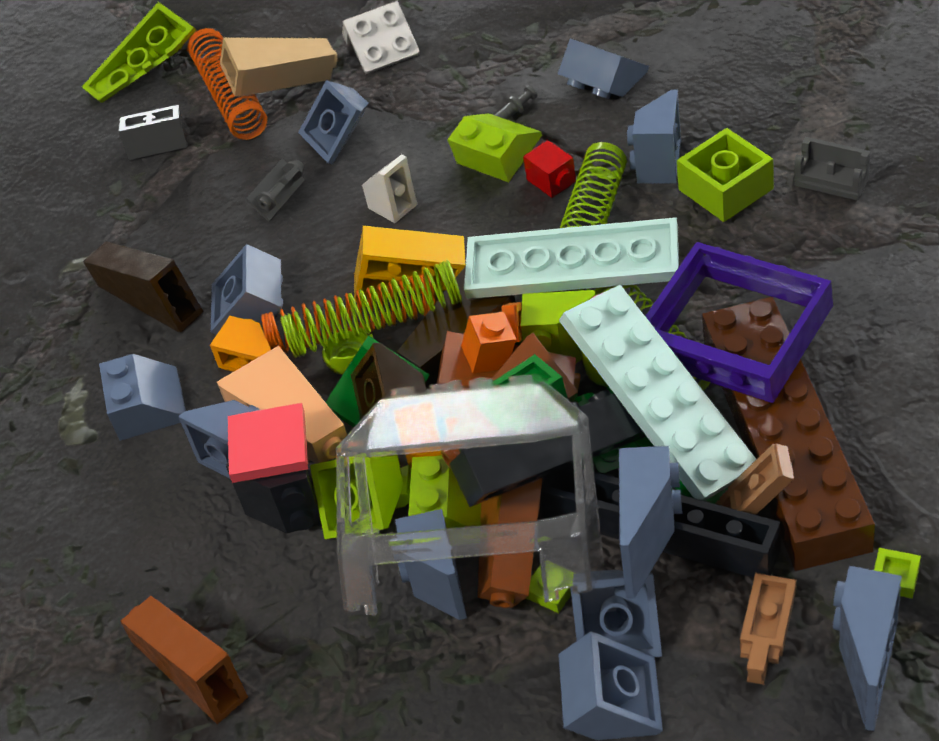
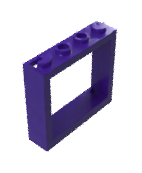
M696 242L645 317L692 377L774 403L833 307L831 280L820 278L817 275L806 274L789 269L783 265H775L748 255L744 256L719 247ZM705 277L806 307L770 365L668 333Z

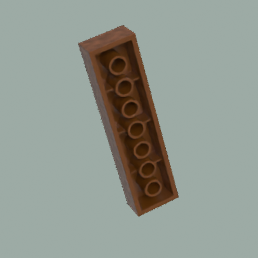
M773 297L702 313L705 345L767 365L771 364L789 335V331ZM800 359L774 403L722 387L742 440L756 459L772 444L778 443L788 447L794 480L775 496L768 505L774 520L780 521V535L794 570L799 571L872 553L875 523L802 360Z

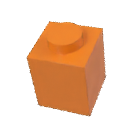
M504 312L469 316L461 347L472 373L499 370L512 355L516 337Z

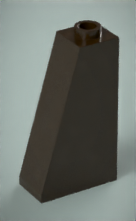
M105 242L83 261L98 287L177 332H182L204 312L173 259Z
M466 267L456 277L462 302L453 305L446 289L443 293L446 307L443 308L438 300L435 303V311L430 310L397 351L398 355L429 374L425 382V386L429 390L436 386L440 358L447 331L464 334L469 316L502 312L501 306L516 302L514 295L467 299L464 292Z

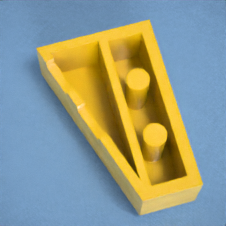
M363 226L354 273L355 302H357L356 290H363L365 296H367L366 289L372 285L377 293V286L381 282H384L388 289V282H391L392 278L398 284L399 279L402 280L403 274L406 275L408 280L410 276L413 277V271H416L418 275H423L424 267L428 268L438 288L434 265H439L440 262H446V260L450 262L456 278L461 270L465 268L464 236ZM439 274L442 291H446L444 282ZM418 283L420 294H422L421 287Z

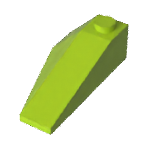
M158 2L86 81L82 88L100 103H103L175 54L195 33L196 29Z

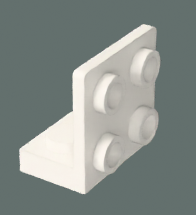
M398 1L343 20V37L347 45L352 43L365 74L419 54V48Z

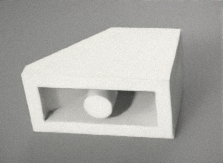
M402 154L362 184L368 209L393 223L398 222L417 206L407 157Z

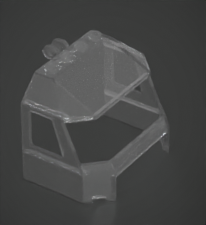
M532 374L508 377L509 384L493 385L492 378L485 379L480 377L469 381V388H464L461 380H451L449 383L429 385L430 392L415 393L414 386L391 389V396L380 399L336 447L337 558L343 609L354 612L359 611L360 605H363L365 607V614L375 616L378 613L375 588L379 585L377 564L539 551L545 603L558 600V590L572 587L573 594L592 591L604 568L588 416L544 380L533 381ZM572 435L576 498L575 513L538 521L379 534V529H373L365 457L525 443ZM349 457H353L360 511V517L353 522L351 521Z

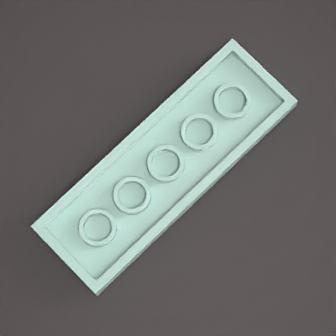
M677 217L468 237L464 283L466 298L473 299L668 282L679 268Z
M621 285L562 314L559 322L654 446H669L670 463L678 462L679 479L694 499L705 501L730 486L757 460Z

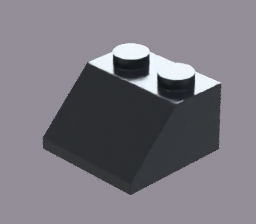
M226 463V468L229 474V463ZM309 468L308 470L233 483L245 515L287 534L303 531L321 524Z

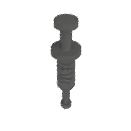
M527 85L524 88V94L518 99L510 96L507 99L508 104L496 113L495 116L509 120L516 113L522 114L524 112L522 105L528 99H536V91Z

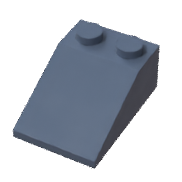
M669 446L619 448L620 550L626 599L635 598L675 531L674 514H682L681 490L672 489L673 487H680L678 462L670 463Z
M849 566L846 582L838 581L836 585L833 603L836 606L833 629L840 631L839 648L866 730L874 731L898 625L902 576Z

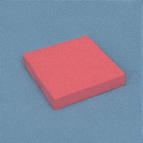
M302 403L228 416L229 476L232 483L308 470L305 410Z

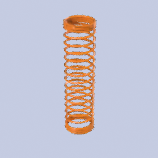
M205 28L198 30L189 38L187 44L188 52L233 136L241 140L254 139L266 128L268 123L266 113L255 94L241 96L232 102H228L229 99L235 97L234 94L224 97L227 93L232 92L231 88L225 92L221 91L229 87V83L227 82L223 86L218 87L220 83L227 81L226 77L216 82L217 78L225 76L219 60L221 58L223 37L215 29ZM210 36L219 38L206 40L205 42L199 45L194 54L195 46L202 39ZM212 41H216V42H220V43H221V44L209 45L208 47H206L205 49H203V50L201 51V53H200V54L198 55V57H197L198 51H199L200 48H201L203 45H205L206 43L212 42ZM215 46L219 47V49L212 50L209 53H207L203 58H201L202 54L207 49ZM243 98H247L245 102H242L235 107H231L232 104L241 101ZM252 109V111L248 115L241 118H236L238 114H242L245 111ZM255 110H258L250 121L240 124L233 123L234 121L249 117ZM261 112L259 121L255 125L245 129H239L233 126L247 125L253 122ZM262 120L261 125L257 128V130L253 131L252 133L239 134L236 132L251 130L255 128Z
M423 273V275L420 274L419 277H420V279H421V281H422V283H423V285H424V287H425V290H426V292H427V294H428L427 287H426V283H425V278H424V273ZM410 276L409 282L412 286V289L413 286L415 289L413 277ZM428 277L429 285H430V289H431V293H432V297H433V301H434V305H435V303L437 302V300H436L434 288H433V286H432V284H431V281H430V279H429V277ZM399 279L398 285H399V288H400V290H401V292H402V294H403V292H404L403 283H402V280ZM388 282V291L393 300L394 294L392 290L391 282ZM378 284V286H377V293H378V297H379V299H380V301H381V304H382V306H383V303H382L383 296H382V292H381V287H380V285ZM367 287V300L372 310L373 302L370 289ZM356 290L357 306L362 315L359 291ZM422 292L424 316H426L431 309ZM345 293L346 308L352 321L348 293ZM335 295V296H334V303H335V308H336V314H337V318H338V320H339V323H340V325H341V327H342V324H341V318H342V317H340L341 314H340V310H339V306H338V301H337L338 296ZM411 295L413 304L412 310L414 315L413 319L417 320V308ZM324 298L323 304L325 309L326 321L331 330L329 318L330 316L326 304L327 299ZM313 301L316 327L321 336L320 322L315 307L317 303ZM401 301V305H402L401 312H402L403 322L406 323V322H407L406 310H405L404 305H403V303H402V301ZM302 304L306 333L310 340L309 325L305 313L306 306ZM292 306V307H291V313H292V317H293V320H294V322H295V325H296V327H297L296 320H295V316H294L295 308ZM391 307V311H392V314H391L392 325L395 326V325H396V316H395V313H394V311H393V309H392V307ZM281 309L280 314L282 316H284L285 313L284 310ZM273 313L262 314V326L270 349L272 350L279 346L285 353H288L289 345L286 336L285 348ZM381 313V327L384 329L385 319ZM370 316V329L374 331L375 325ZM358 322L359 328H360V327L363 328L361 322H360V324H359V322ZM315 334L316 344L320 345V342ZM304 338L305 346H306L307 348H309V346H308V344H307V342H306V340H305V338Z

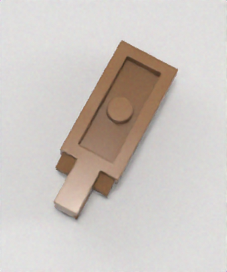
M755 574L740 637V657L749 659L747 664V682L764 685L768 663L779 664L780 656L783 655L797 589V580Z

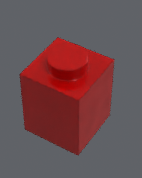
M549 140L523 156L527 181L551 198L576 182L573 157Z

